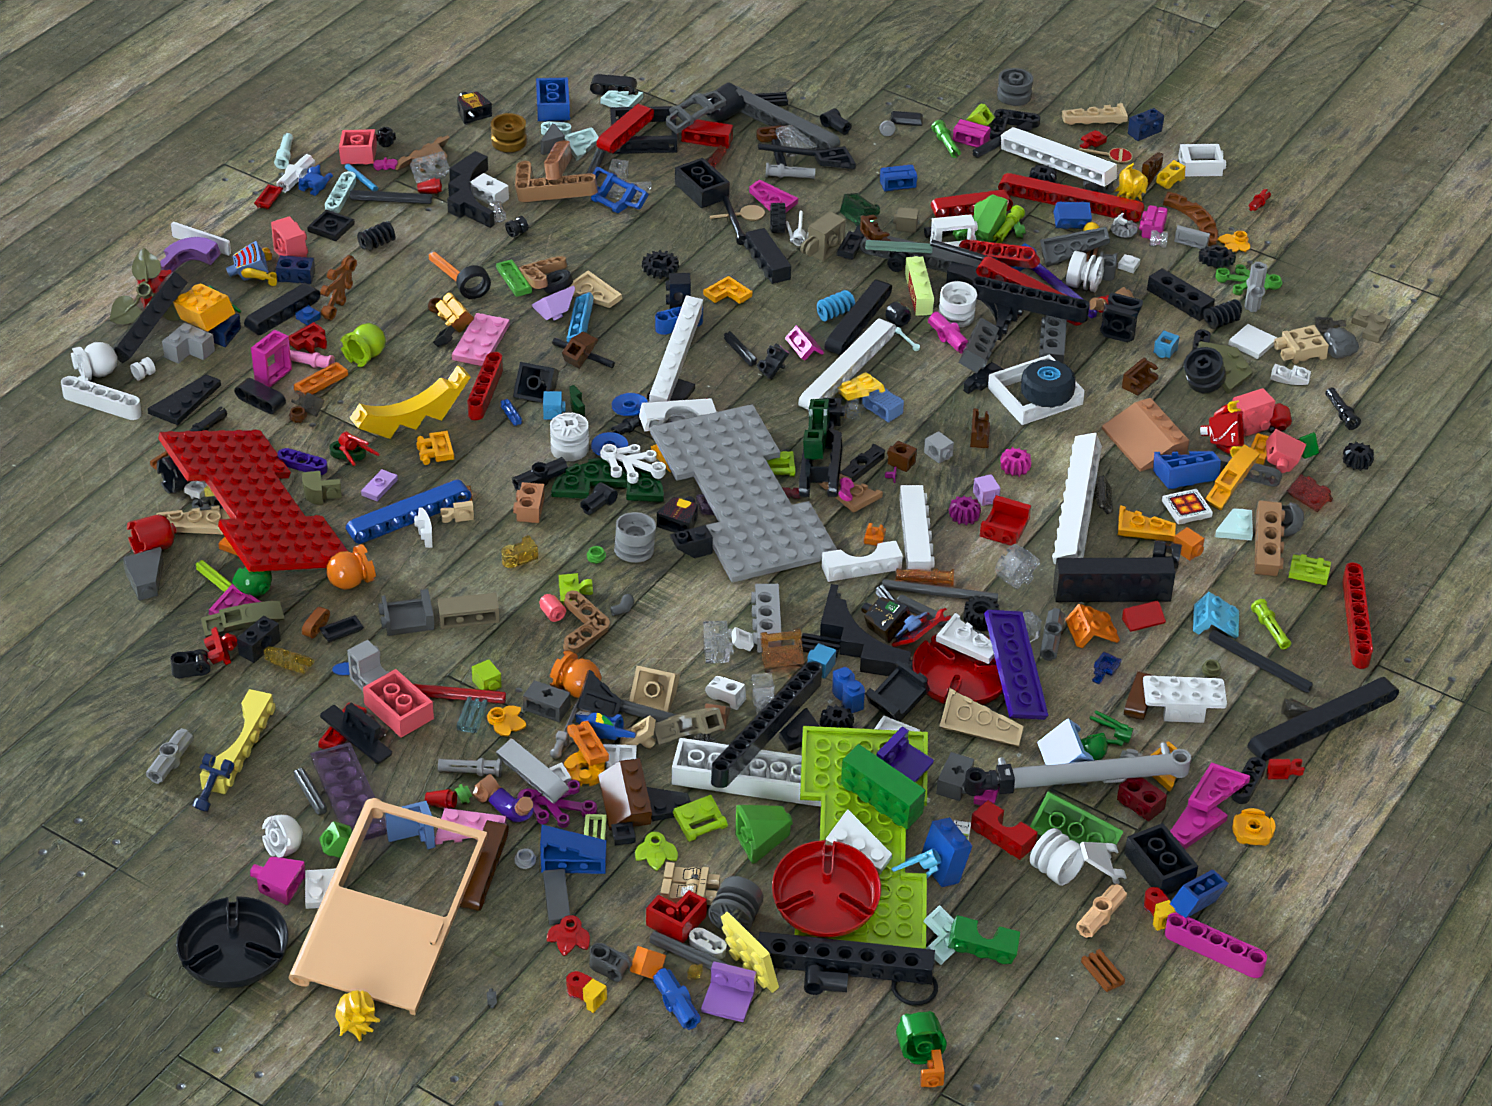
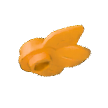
M1236 231L1233 235L1224 234L1217 239V241L1224 243L1225 247L1232 249V252L1235 253L1239 250L1246 252L1250 249L1249 238L1244 231Z
M518 706L494 707L487 715V721L494 725V731L501 736H510L511 731H520L526 727V722L518 716L521 712V707Z

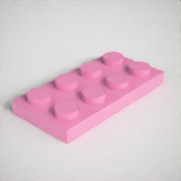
M476 313L474 320L470 323L453 351L452 360L482 366L487 354L496 350L510 325V320Z

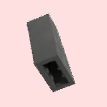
M161 547L123 557L125 573L138 600L141 601L158 596L164 565Z

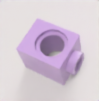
M992 474L974 478L973 493L981 506L993 504V499L996 495L1000 496V487Z

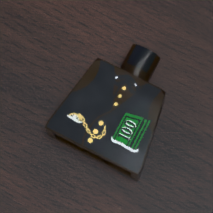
M884 597L878 598L873 605L866 602L861 608V612L865 614L864 618L868 628L888 643L905 625L904 621L911 616L908 605Z

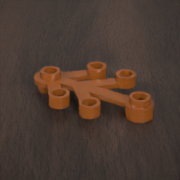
M351 255L343 258L341 266L336 270L330 269L328 271L327 278L334 282L329 286L323 285L320 289V294L326 297L333 291L328 305L323 306L321 310V315L325 319L333 320L335 318L337 309L333 307L334 304L343 306L346 302L345 289L350 290L352 288V272L357 266V260Z

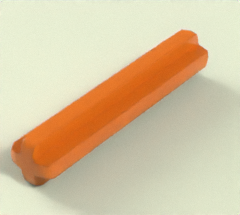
M430 253L429 260L456 281L460 271L438 253Z

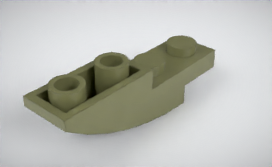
M280 601L256 602L219 610L220 613L201 618L206 638L212 635L211 629L217 627L219 635L243 628L247 630L262 616H266L275 622L285 620Z

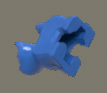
M320 165L311 167L307 170V174L299 179V189L305 191L310 187L312 188L310 194L316 196L319 191L326 187L333 174L328 173L324 177L321 175Z

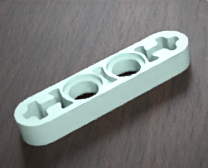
M347 171L341 174L325 202V210L340 213L350 195V191L353 190L356 184L355 173Z

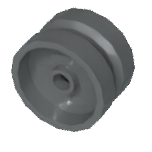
M1009 68L999 74L997 97L1002 103L1020 106L1027 104L1031 100L1033 76L1030 72L1019 68Z

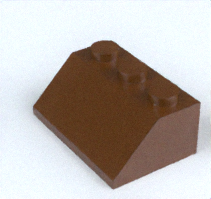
M640 758L618 761L598 775L609 830H611V824L632 822L633 827L651 824L652 810Z

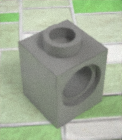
M938 431L925 439L924 453L940 464L953 456L954 442Z

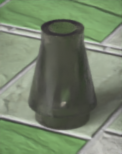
M1292 698L1284 699L1281 714L1288 718H1295L1313 708Z

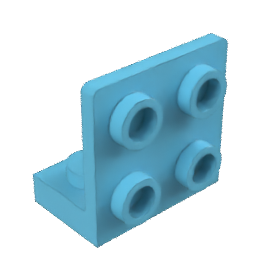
M1208 592L1194 604L1193 632L1199 635L1204 630L1209 629L1212 624L1236 639L1239 636V610L1235 606L1223 601L1219 596Z

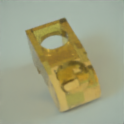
M527 535L522 537V542L503 547L501 550L502 565L507 568H513L537 560L538 546Z

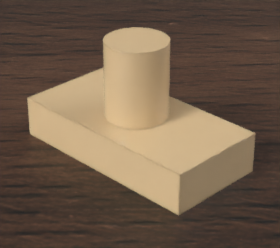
M648 716L628 728L627 731L635 732L636 737H621L620 745L642 744L647 749H651L656 742L652 737L656 720Z

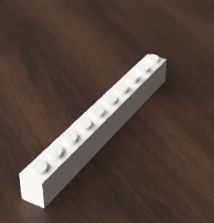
M1097 433L1075 436L1074 444H1072V456H1070L1068 479H1066V491L1063 493L1064 503L1061 504L1062 514L1059 516L1060 526L1057 528L1058 537L1055 541V553L1052 555L1054 564H1056L1057 558L1084 557L1102 448Z

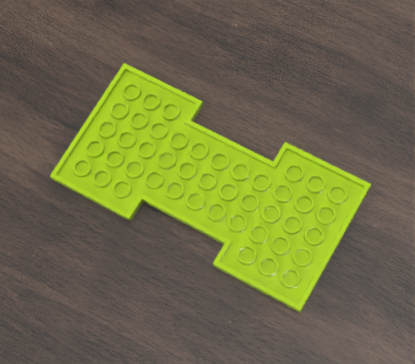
M803 726L800 800L821 801L820 841L827 838L848 809L892 853L889 863L881 874L878 873L881 881V896L877 909L869 921L850 934L827 939L926 949V924L923 921L926 918L927 874L905 873V868L895 872L891 870L893 867L905 863L906 829L896 825L891 818L879 813L874 806L868 802H863L858 795L846 790L841 784L842 760L858 744L876 755L898 730ZM909 731V744L928 756V732ZM928 770L916 782L926 790L924 806H927ZM795 929L794 935L815 937Z

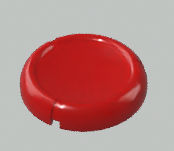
M937 634L931 637L930 643L927 640L921 643L914 653L912 661L913 671L917 674L922 673L928 679L927 683L930 691L926 695L941 704H946L950 688L980 705L990 703L1003 693L995 657L987 664L936 642Z
M826 840L813 841L791 850L777 865L772 880V893L775 905L780 911L781 916L792 927L805 934L821 938H834L850 934L866 924L877 909L881 896V881L878 871L865 854L850 845L833 841V845H825Z

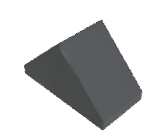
M552 123L541 139L542 155L549 154L556 142L565 141L564 134L556 124Z

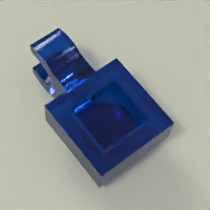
M1103 652L1095 661V671L1093 673L1095 677L1092 681L1100 684L1105 674L1112 676L1120 666L1121 659Z

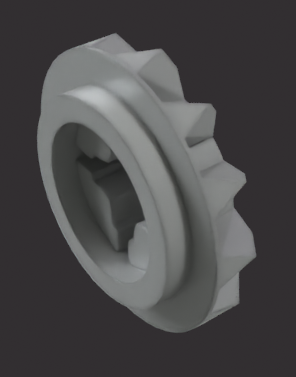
M1125 219L1127 221L1125 225L1120 223L1111 224L1112 233L1119 237H1132L1138 231L1137 224L1133 223L1132 220L1128 221Z

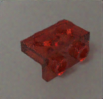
M1302 474L1287 490L1289 495L1316 512L1327 501L1332 502L1333 500L1329 488L1324 485L1319 486L1312 477H1305Z

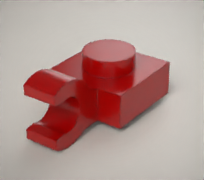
M1094 130L1081 137L1084 143L1080 147L1088 149L1090 146H1094L1096 148L1106 143L1107 136Z
M1269 759L1266 775L1268 780L1288 779L1289 775H1303L1305 768L1301 767L1302 759H1294L1292 762H1290V759Z

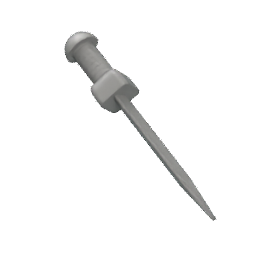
M578 701L572 710L564 731H558L556 734L555 747L550 751V755L554 759L562 756L563 746H567L569 743L567 726L571 725Z

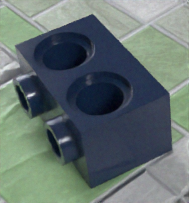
M1155 108L1130 117L1127 134L1140 141L1162 132L1164 115Z
M280 255L276 266L277 282L312 284L315 274L314 258Z

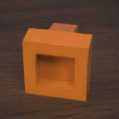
M869 523L864 537V544L877 546L878 543H883L886 534L884 526L880 524L879 527H872L873 524Z

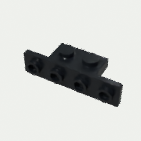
M352 702L345 707V712L336 705H332L320 714L321 719L377 764H380L392 755V751L378 740L381 726Z

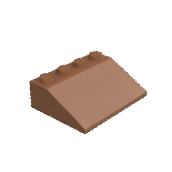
M1151 398L1133 403L1102 425V430L1139 472L1153 468L1154 452H1160V455H1172V452H1178V455H1187L1189 439Z

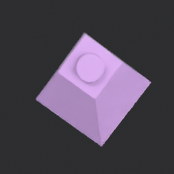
M571 286L544 297L532 304V307L546 320L553 318V321L562 318V313L568 311L575 287Z

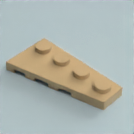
M951 688L949 689L940 723L941 729L1015 747L1020 746L1024 726L992 711L984 705L982 706L974 702L972 699L957 693Z

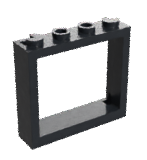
M673 106L649 107L654 110V116L650 122H666L667 116L671 115L669 108ZM610 107L611 126L633 107ZM676 118L672 121V123L675 124V125H676ZM671 130L670 136H633L612 154L677 153V133Z

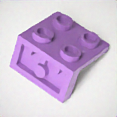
M714 961L711 967V983L703 1001L701 1012L744 1022L756 990L757 971Z

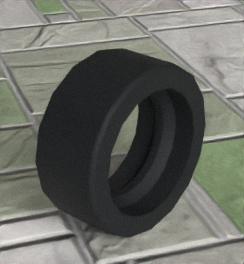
M471 265L460 271L456 284L460 293L465 298L476 299L484 296L489 291L491 280L483 267ZM483 277L480 284L476 287H464L469 279Z

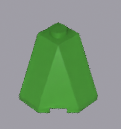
M992 194L974 205L973 219L977 222L978 226L977 231H975L976 241H993V236L1006 220L1008 199Z
M736 806L735 835L752 864L758 862L790 835L793 821L791 815L786 813L783 806Z

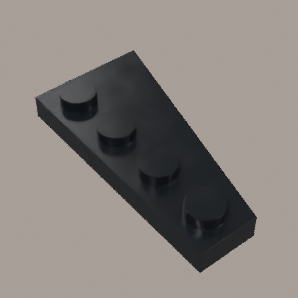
M205 374L147 408L148 414L179 425L221 386V380Z

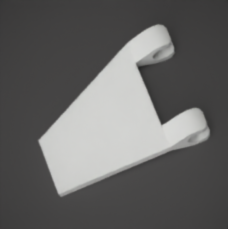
M1082 842L1080 844L1084 860L1111 876L1114 884L1120 883L1118 878H1127L1124 870L1113 869L1110 852L1119 853L1115 844Z

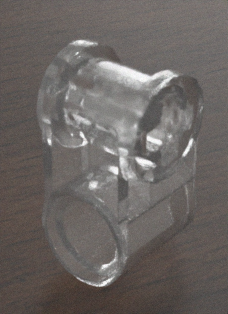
M772 686L752 688V700L757 715L774 698Z

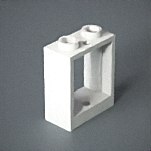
M1180 144L1178 159L1181 164L1186 166L1185 176L1223 175V169H1226V160L1223 159V150H1220L1219 144ZM1191 159H1215V160H1198V161H1191Z
M972 215L932 218L930 244L932 239L942 242V231L968 229L967 240H976L977 222L974 221ZM961 241L943 243H947L958 247Z

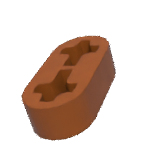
M320 606L317 607L305 621L302 627V635L312 639L315 638L320 632L319 628L327 624L330 611Z

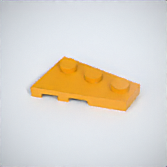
M1120 505L1117 535L1174 542L1176 523L1155 516L1149 518L1143 516L1140 511L1136 510L1134 513L1126 510L1125 506Z

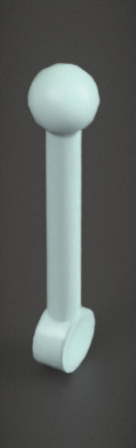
M896 328L895 333L900 334L908 343H910L913 346L914 351H918L920 349V345L915 344L913 341H911L902 332L901 328Z

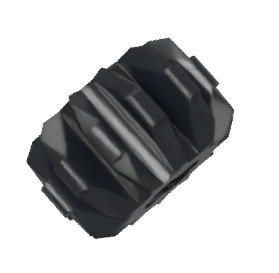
M1043 164L1031 168L1030 178L1056 183L1057 175L1054 168H1049V165L1044 166Z
M1357 441L1354 444L1349 443L1343 450V463L1348 468L1352 467L1353 470H1368L1374 461V450L1370 448V445H1364V443H1358Z
M835 704L834 707L828 705L826 709L822 710L820 727L853 728L854 714H852L850 708L845 709L844 705L839 707Z

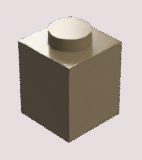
M899 207L898 213H894L893 223L896 224V230L916 233L919 209Z

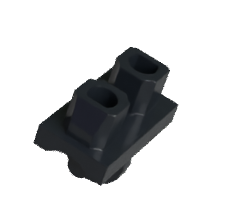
M777 343L774 346H769L767 357L765 360H760L757 364L759 370L771 380L779 368L784 369L786 367L783 363L790 354Z

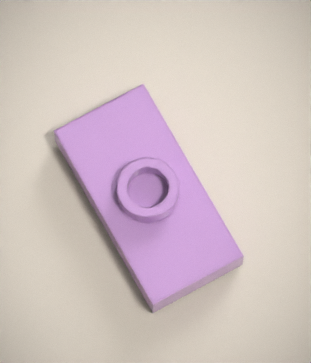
M381 469L361 490V495L378 502L397 482L398 476Z

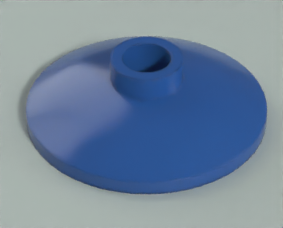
M625 393L613 399L612 409L619 415L635 416L640 414L642 403H648V401L640 394Z
M613 432L599 434L591 443L593 452L599 456L602 447L606 444L615 445L617 448L628 447L627 439Z

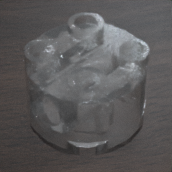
M1013 544L1006 550L1009 553L1006 556L1003 554L1000 557L995 573L1013 588L1018 589L1024 583L1028 585L1034 577L1032 573L1039 565L1040 559L1019 544Z

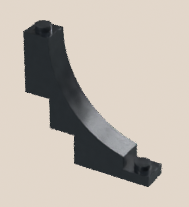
M831 584L821 620L820 636L841 639L840 655L861 658L860 672L890 676L896 669L895 662L897 660L902 663L906 662L912 667L911 651L889 646L867 634L852 618L846 600L841 599V593H838L839 585Z

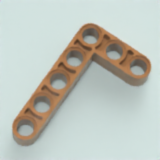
M521 161L516 166L515 187L520 202L591 196L598 192L596 176L592 173L561 176V178L556 180H547L546 178L534 179L529 161Z

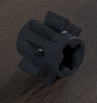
M382 127L377 130L376 141H378L379 145L390 147L394 144L396 133H393V129Z

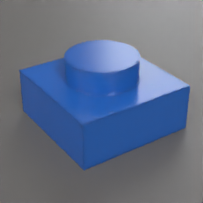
M309 305L295 313L296 319L307 326L321 318L320 312Z

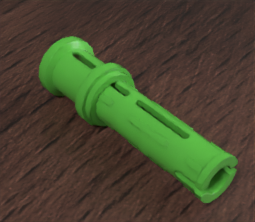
M943 120L935 121L932 124L933 132L937 133L938 140L944 143L951 157L957 158L955 153L960 156L961 151L951 138L950 130L946 128Z

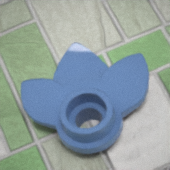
M927 612L917 616H909L904 621L905 625L895 637L898 639L907 629L909 632H912L922 624L921 619L928 615Z

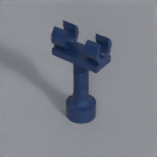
M208 753L204 755L199 768L210 773L209 779L206 781V787H204L200 798H195L192 807L208 812L211 806L208 799L217 777L221 776L229 779L234 769V763L227 759L223 760L221 770L212 768L216 757Z

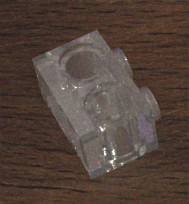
M443 151L413 159L410 164L416 183L435 177L437 179L445 178L450 168ZM435 164L440 165L442 169L436 168ZM419 169H424L426 173H422Z
M703 621L705 663L729 662V655L733 654V642H729V640H732L731 629L727 628V621Z

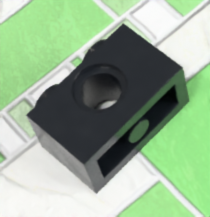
M669 273V280H666V291H669V294H666V305H669V309L681 307L686 295L691 296L690 273Z
M262 616L237 637L239 655L253 663L259 660L281 641L279 624L266 616Z

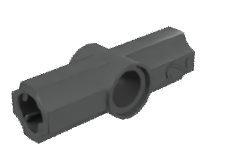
M1053 608V610L1048 611L1040 649V656L1047 661L1057 658L1065 613L1061 609Z

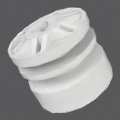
M1074 251L1068 266L1066 285L1078 288L1081 282H1083L1084 290L1087 291L1090 286V291L1096 292L1104 273V257L1099 256L1096 261V256L1092 255L1087 262L1086 253Z
M960 281L945 284L940 292L938 312L950 323H957L959 328L970 325L975 316L976 290L968 283Z
M563 413L552 419L550 422L551 453L554 457H563L565 461H576L587 455L589 452L587 419L576 413Z
M1056 828L1048 830L1041 836L1030 855V864L1033 867L1039 869L1041 873H1047L1048 878L1062 886L1075 878L1085 862L1080 844L1070 840L1066 834H1063Z

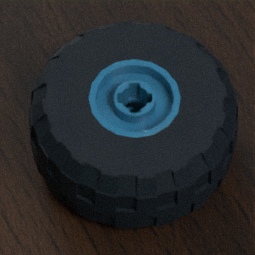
M1039 360L1033 362L1023 371L1021 392L1029 402L1036 406L1050 408L1062 406L1074 395V372L1060 361Z

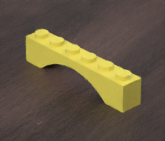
M251 689L247 692L241 703L245 720L243 730L233 745L216 756L215 764L212 767L221 770L223 760L227 759L234 763V769L229 779L221 776L217 777L212 789L213 792L226 794L229 787L233 786L236 774L242 770L244 760L250 756L252 746L258 742L261 730L266 728L269 716L273 715L275 711L272 694ZM203 770L200 773L202 789L206 787V781H208L207 779H209L210 775L209 772Z

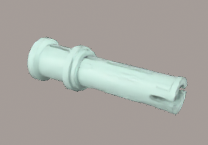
M290 133L283 135L280 149L276 153L274 164L279 169H286L289 165L291 158L290 149L293 141V135Z

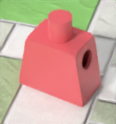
M1275 429L1266 440L1267 461L1275 465L1276 469L1281 471V473L1290 472L1300 461L1306 444Z

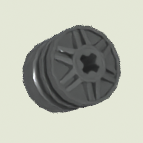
M730 876L721 883L716 897L709 908L708 916L711 922L722 930L721 916L728 912L749 931L763 903L764 895L754 882L743 877Z

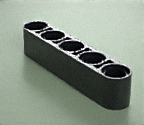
M303 283L249 314L245 318L244 326L255 334L262 335L295 316V313L308 305L312 306L318 302L321 295L320 291L308 283Z

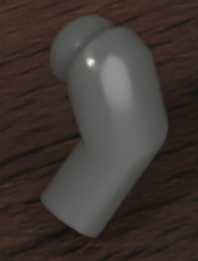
M631 594L623 595L619 605L610 607L612 616L627 613L631 610L634 604V598Z

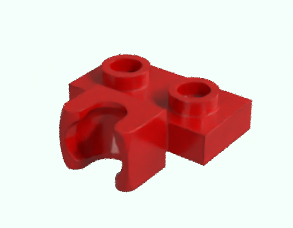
M313 322L289 335V345L297 351L305 347L306 351L310 354L316 353L314 351L316 347L326 349L325 330Z

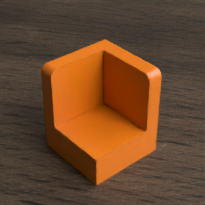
M637 946L630 972L653 979L658 970L662 969L666 955Z

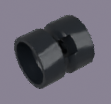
M1155 540L1152 557H1166V553H1169L1171 556L1168 557L1173 558L1174 567L1178 569L1182 544L1171 543L1167 545L1166 542Z

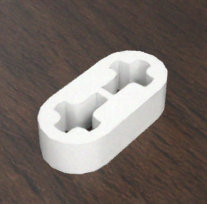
M703 928L691 930L689 933V944L691 947L718 959H723L726 956L727 944L723 939Z

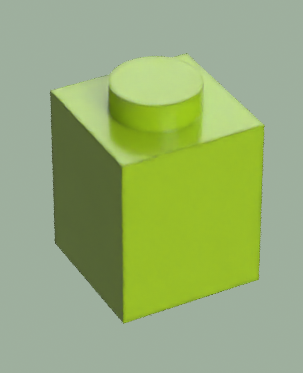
M489 659L472 666V681L480 690L496 691L502 688L501 673Z

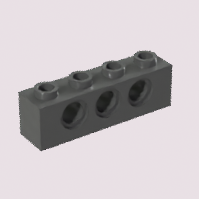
M1047 315L1042 317L1039 358L1050 354L1056 361L1064 362L1067 320Z
M980 318L958 363L975 373L980 368L984 369L999 337L997 335L999 327Z

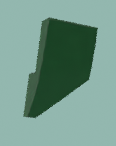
M575 385L569 386L572 412L585 417L582 393Z

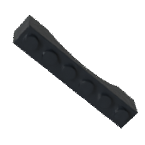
M174 271L165 277L144 310L113 345L112 348L115 350L117 360L122 364L133 356L188 282Z

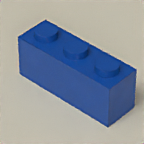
M1212 869L1184 884L1170 902V905L1175 908L1179 915L1187 918L1216 902L1229 883Z

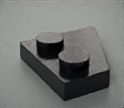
M647 787L653 822L675 818L673 814L674 808L691 802L688 793Z

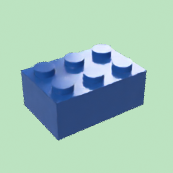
M568 77L536 78L538 121L562 122L570 120Z

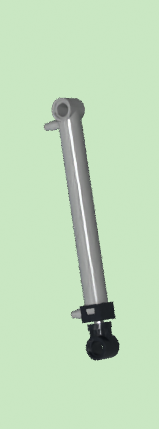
M1161 743V755L1012 768L1011 764H1006L1004 758L1000 757L996 770L985 772L979 767L969 768L965 774L964 790L970 796H980L985 790L995 791L998 789L1000 795L1014 793V789L1161 775L1183 778L1189 773L1191 754L1184 749H1175L1170 753L1167 744Z

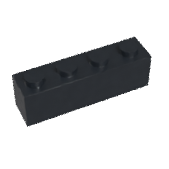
M761 228L746 232L744 246L751 253V257L756 260L758 267L763 270L765 277L772 284L791 280V265L766 229Z

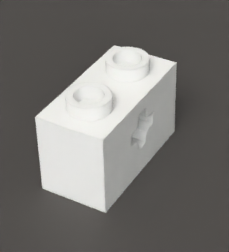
M483 173L470 182L473 196L495 208L509 199L508 185Z

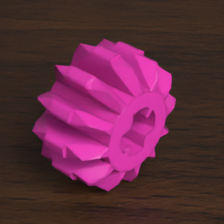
M1012 447L1011 450L1006 449L1000 458L1001 470H1004L1005 474L1010 473L1012 476L1017 475L1020 477L1021 474L1026 475L1027 471H1030L1032 463L1031 454L1027 453V450H1021L1020 447L1018 449Z

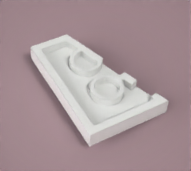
M848 809L825 839L826 845H833V841H837L858 849L871 860L880 874L892 858V853Z

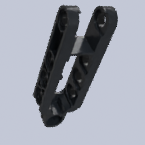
M829 421L825 448L832 449L829 466L813 467V459H804L803 446L799 478L800 498L810 497L811 483L828 482L827 496L838 497L843 451L842 433L834 430V423Z

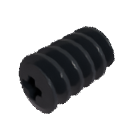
M386 221L365 229L363 232H359L357 239L362 249L365 250L367 248L371 251L373 247L378 248L379 245L383 246L384 243H389L390 240H396L392 224Z
M1233 299L1205 309L1203 316L1212 329H1216L1234 321H1239L1242 306L1237 299Z

